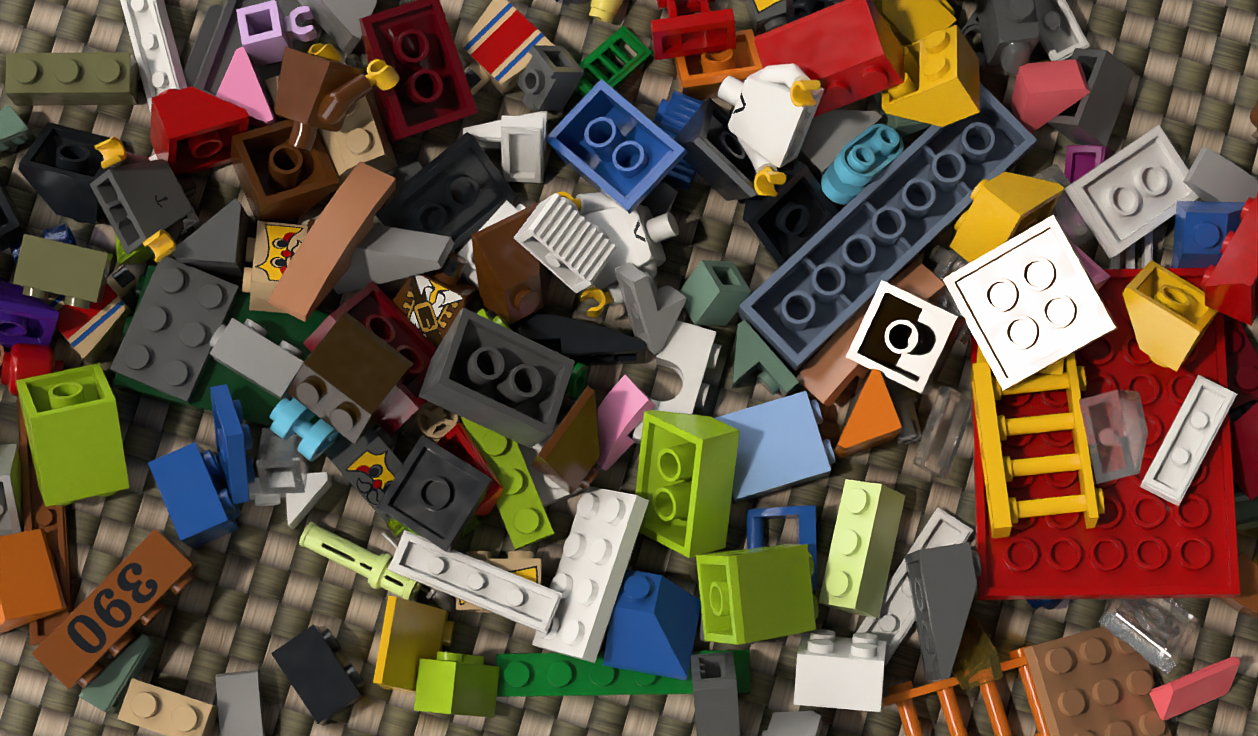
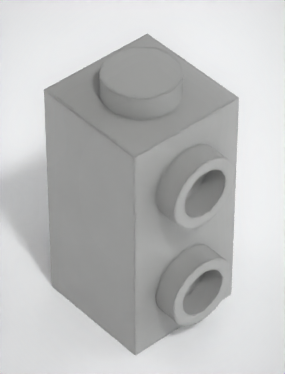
M232 318L227 326L222 324L210 341V346L213 348L209 354L220 364L277 399L287 398L289 400L291 395L287 391L304 362L300 360L304 353L282 340L279 346L265 338L268 331L250 319H246L244 324Z

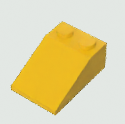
M388 595L373 683L384 689L416 694L419 658L436 660L437 651L442 652L443 646H451L454 622L448 621L449 613L443 609Z

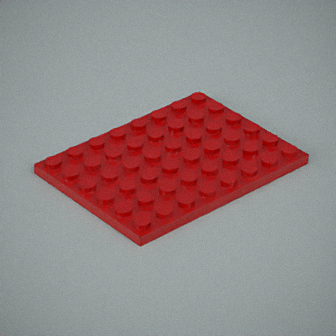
M1208 267L1166 268L1204 291L1201 288V282ZM1143 268L1103 269L1111 277L1098 289V292L1116 322L1118 329L1075 352L1076 366H1083L1086 376V391H1080L1094 488H1101L1104 497L1105 511L1104 514H1098L1099 518L1095 528L1086 529L1084 511L1018 518V523H1012L1009 537L992 539L971 385L976 551L981 564V576L977 577L978 600L1238 598L1240 595L1229 411L1179 506L1140 487L1197 376L1200 375L1228 389L1223 313H1217L1189 357L1177 372L1171 368L1161 367L1155 364L1148 354L1139 349L1122 294L1128 284ZM970 330V361L972 369V364L977 361L978 343ZM1066 389L1003 395L1001 400L995 401L997 416L1004 415L1005 419L1069 412ZM1072 429L1007 436L1006 441H1000L1002 457L1010 456V460L1075 453ZM1078 470L1013 477L1012 482H1006L1008 498L1015 497L1016 501L1081 494Z

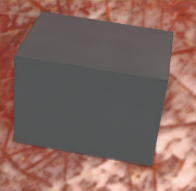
M235 198L180 243L172 255L179 263H184L215 277L243 279L244 267H248V262H246L247 239L251 237L253 222L241 203Z

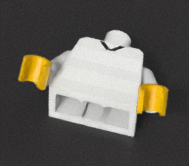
M794 63L766 66L764 69L748 76L744 83L729 75L724 79L718 91V98L735 106L728 127L737 136L739 143L753 164L756 171L754 189L758 195L776 197L777 192L774 189V184L783 185L786 182V175L782 172H777V167L781 168L797 158L824 92V89L820 87V81L810 80L800 67Z
M558 192L556 194H559L560 197L571 200L577 206L580 216L585 217L586 221L602 228L608 234L610 242L617 247V250L594 280L595 287L587 288L580 298V302L589 298L598 301L599 305L597 307H592L587 311V316L592 318L598 317L605 305L608 304L613 307L624 303L614 269L629 262L643 273L648 272L654 279L657 275V267L666 261L661 241L678 235V225L670 212L653 218L650 209L643 205H638L629 214L601 192L578 194L575 199L567 192Z

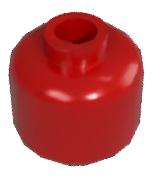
M16 343L12 346L10 352L3 353L1 385H7L10 394L19 396L16 380L63 371V360H55V351L51 346Z

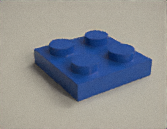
M227 384L210 387L216 453L232 504L249 502L248 484L255 483L251 458H246V450L252 449L248 424L242 425L244 421L240 400H232Z

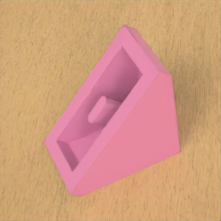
M243 47L236 49L216 97L246 109L249 115L248 124L260 128L278 123L255 65Z

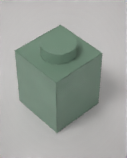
M701 260L679 290L686 297L684 307L694 325L726 326L737 312L739 305L751 293L733 261Z

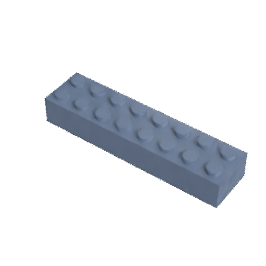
M980 83L979 113L944 127L931 125L739 305L737 315L742 321L745 319L774 354L795 374L820 351L849 319L875 296L882 280L888 283L891 282L943 235L964 212L969 210L973 203V200L970 198L971 193L983 179L991 180L1003 172H1009L1032 150L1037 139Z

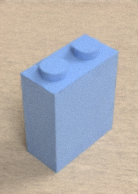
M806 391L715 418L740 430L731 498L733 504L826 477L831 472L830 464L835 463V456L829 439L822 440L817 425L823 423L818 402L816 399L809 401Z

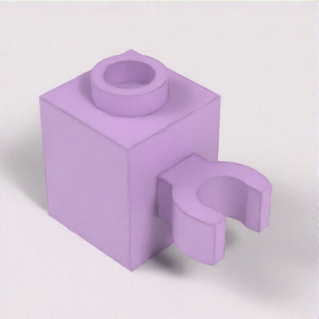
M277 0L236 9L242 46L255 67L282 61L285 47L294 49L292 43L294 38L307 42L317 37V32L313 25L300 27L303 21L314 18V14L309 6L297 7L289 16H285Z

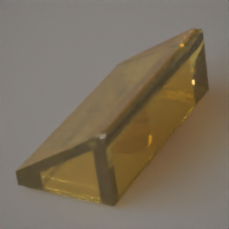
M975 616L970 617L966 621L952 669V674L962 690L983 685L1003 677L997 650Z

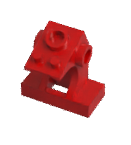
M657 0L658 9H666L668 18L650 20L655 61L736 49L733 9L710 11L708 2H714L715 0ZM700 12V13H696V14L678 16L679 14Z

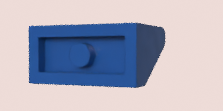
M815 505L746 510L747 549L764 547L763 519H796L797 544H807L808 552H810L814 561V573L811 577L812 594H815L818 590Z

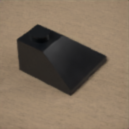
M48 122L19 162L18 170L56 215L71 218L76 222L96 225L104 210L94 194L90 183L105 173L110 167L102 168L103 155L99 150L95 149L94 145L109 139V137ZM121 141L122 144L124 145L125 150H126V142H125V141Z
M796 158L781 168L777 167V172H782L786 175V182L783 185L774 184L777 196L756 194L754 197L746 199L742 219L778 269L839 212L832 201L824 194L821 185L807 165Z

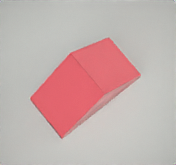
M1073 59L1027 63L1019 67L1012 95L1011 108L1014 117L1030 133H1033L1090 93L1081 63Z

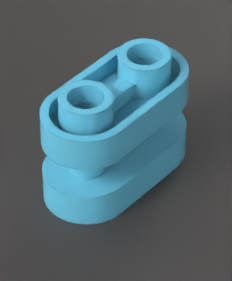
M874 124L847 143L821 177L820 184L824 194L835 203L848 204L902 153L904 144L899 133L888 125Z
M292 397L291 401L284 398L270 414L269 418L274 421L271 425V430L284 441L293 434H298L303 439L297 451L312 462L334 444L342 434L322 419L314 425L311 424L309 421L316 415L294 397Z

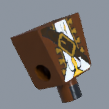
M451 251L442 268L409 276L392 301L436 348L439 347L462 308L471 311L476 292L474 286L460 280L467 260Z

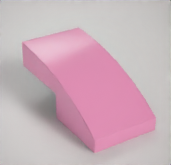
M624 375L596 410L600 457L596 463L604 471H607L635 442L628 434L643 420L644 411L652 410L656 406L627 375Z

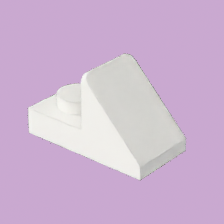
M327 472L255 478V483L248 484L249 499L255 500L256 506H272L281 504L280 497H286L288 526L291 529H295L332 486V477Z

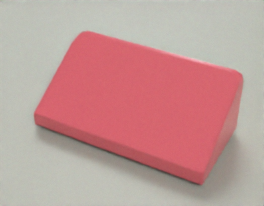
M1233 656L1152 689V692L1149 694L1160 719L1165 721L1227 694L1239 668V658Z

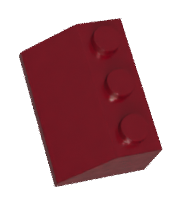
M371 281L331 313L303 344L312 352L340 316L347 312L414 363L379 422L392 435L428 402L419 397V393L430 361L437 348L385 293Z

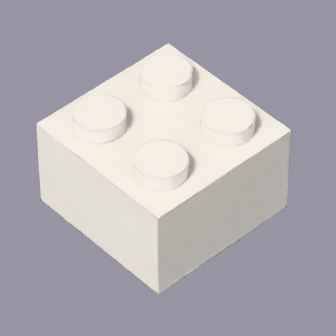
M816 629L810 631V634H802L797 652L794 705L881 712L887 641L878 640V636L871 633H854L852 638L835 637L836 633L834 631L826 629Z

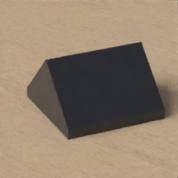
M709 97L674 139L688 152L682 159L726 201L752 198L757 194L754 189L756 171L739 143L737 136L729 130L728 123L730 117Z

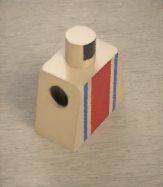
M492 0L460 46L463 57L470 63L464 70L472 96L488 81L500 93H507L518 85L520 77L532 58V55L529 53L532 45L555 46L507 0Z
M122 264L108 276L102 303L91 302L89 309L64 304L65 295L49 292L47 300L39 299L59 312L56 328L80 356L92 365L122 331L127 316L129 314L134 315L121 298L137 285L138 280Z

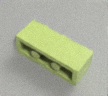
M845 479L818 603L844 613L879 618L906 495L883 484Z

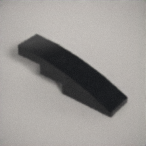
M486 311L492 319L497 316L492 311ZM532 313L511 325L508 324L512 331L555 352H561L562 355L574 360V366L577 363H583L586 366L645 363L646 348L644 341L604 326L563 316Z

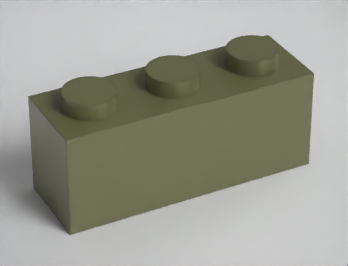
M130 52L6 53L5 94L16 106L138 105L139 68Z

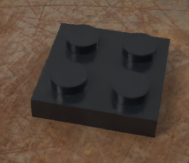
M421 435L376 508L445 552L451 553L495 480Z

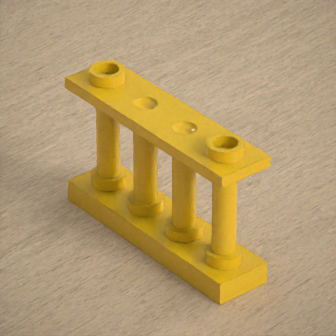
M1075 353L1064 359L1063 375H1033L1008 390H1003L996 376L991 375L988 362L972 364L970 378L992 539L1009 537L1012 523H1018V518L1084 511L1086 529L1095 528L1099 518L1098 514H1104L1105 511L1104 497L1101 488H1094L1080 391H1086V376L1084 367L1076 366ZM1066 389L1068 413L1005 419L1004 415L997 416L995 401L1001 400L1003 395ZM1072 429L1075 453L1010 460V456L1002 457L1000 441H1006L1007 436ZM1078 470L1080 495L1016 501L1015 497L1008 498L1006 482H1012L1013 477Z

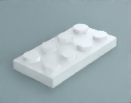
M590 486L583 491L582 497L577 504V512L569 536L563 546V554L559 566L550 584V589L562 593L563 596L547 635L536 630L532 645L544 650L595 663L649 500L634 494Z

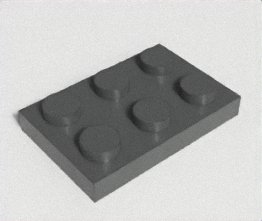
M165 257L158 262L110 370L190 404L211 357L209 353L213 347L210 346V341L216 330L222 324H226L241 290L240 287L184 263H179L177 260Z

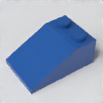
M602 79L545 138L546 142L564 163L629 214L688 153L686 149Z

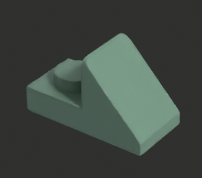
M744 319L738 324L736 331L732 389L758 368L761 372L757 376L759 381L772 395L777 392L782 397L790 395L797 389L799 381Z

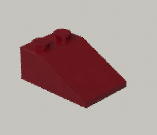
M416 0L359 19L368 65L375 59L383 60L387 65L392 66L400 77L398 83L389 90L383 91L376 84L373 85L376 105L390 143L478 113L440 0Z

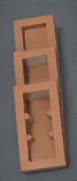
M360 161L309 230L272 292L269 304L306 322L351 266V254L372 230L374 215L396 189V178Z
M918 260L889 282L933 302H936L947 289L945 282ZM873 298L838 330L796 377L808 391L828 407L834 403L856 375L863 379L870 371L869 368L847 358L846 355Z

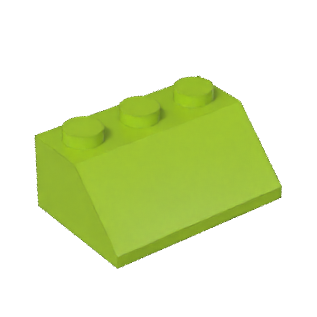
M656 410L644 411L635 495L645 498L649 502L639 529L640 533L688 558L726 547L740 430L710 416Z

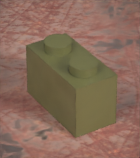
M24 234L13 284L24 286L22 292L24 295L47 300L49 292L65 295L64 304L89 309L91 302L102 303L113 254Z

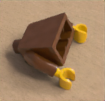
M321 43L313 44L308 53L285 47L281 72L278 78L274 110L277 115L294 121L288 145L312 151L318 128L333 132L341 130L348 110L353 103L372 92L371 86L374 84L383 91L393 88L399 81L398 73L392 66L387 65L385 61L375 59L369 63L367 67L368 74L364 76L362 69L340 63L341 54L330 43L325 45Z

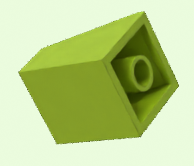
M100 363L16 380L37 483L46 507L52 505L66 506L74 503L76 500L93 496L106 497L115 494L119 490L130 488L116 399Z
M784 544L696 555L705 641L738 645L816 630L815 620L818 617L819 609L817 599L812 594L811 577L814 573V561L812 555L808 552L807 544Z

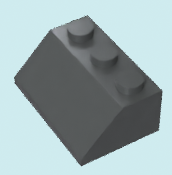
M462 308L430 361L419 397L531 448L552 435L575 361L466 308Z

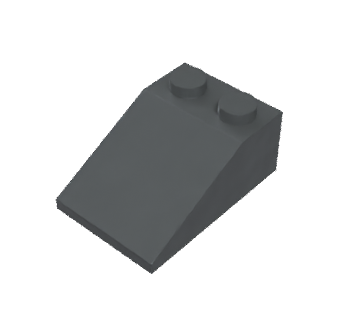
M970 542L922 549L904 555L926 681L950 678L976 591V577L981 576L979 555L977 551H971Z

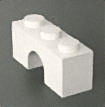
M676 321L662 351L657 354L656 364L671 368L677 372L682 380L683 387L680 393L669 401L651 399L656 405L652 410L693 414L695 407L703 409L710 387L709 384L702 383L706 368L715 369L722 346L714 343L716 331ZM643 420L635 427L633 434L634 443L641 445Z

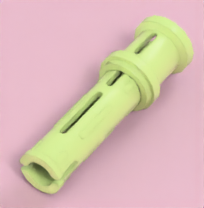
M309 522L301 535L300 546L306 547L368 578V583L374 589L378 590L382 587L403 599L414 601L422 587L421 583L388 570L393 559V555L389 553H382L379 556L352 543L350 540L344 539L316 525L315 522Z

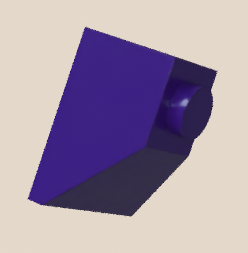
M0 277V345L11 348L16 343L49 346L58 321L59 312L39 298L22 294V286L9 283L6 279Z

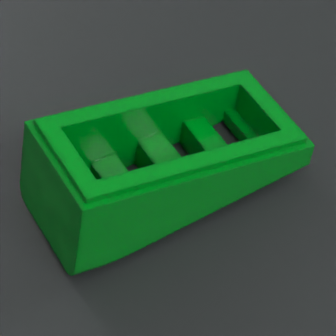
M623 25L578 64L584 71V74L574 91L583 99L594 87L584 78L588 73L598 82L602 79L616 91L652 56V52ZM622 40L638 54L633 59L617 46ZM610 52L625 64L621 70L607 57ZM602 63L614 76L608 79L596 66Z

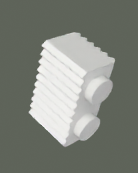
M556 193L536 206V209L514 236L517 242L575 293L592 285L617 250L616 245L610 242L608 234L602 228L586 221L585 217L580 216L577 206L571 200L560 197Z

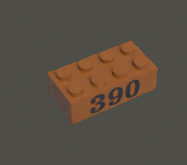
M155 528L31 654L68 690L78 685L85 688L105 669L101 662L109 654L113 657L120 655L135 640L136 637L131 631L140 622L144 626L149 625L166 608L161 601L171 591L175 595H179L196 578L191 571L198 564L162 529Z

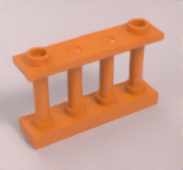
M1027 647L1010 651L1009 656L1011 660L931 684L914 688L912 681L888 687L889 696L882 698V707L896 703L906 736H924L912 698L937 691L950 736H968L953 686L978 680L994 735L1013 736L994 674L1018 668L1038 731L1034 736H1050L1024 652V648Z

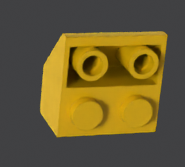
M958 25L945 30L934 31L921 40L902 46L904 49V83L882 91V109L886 114L944 127L980 112L979 58Z

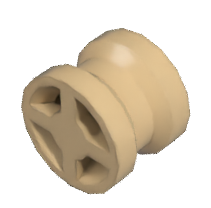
M429 401L417 411L416 415L417 425L422 434L433 442H438L460 422L459 415Z

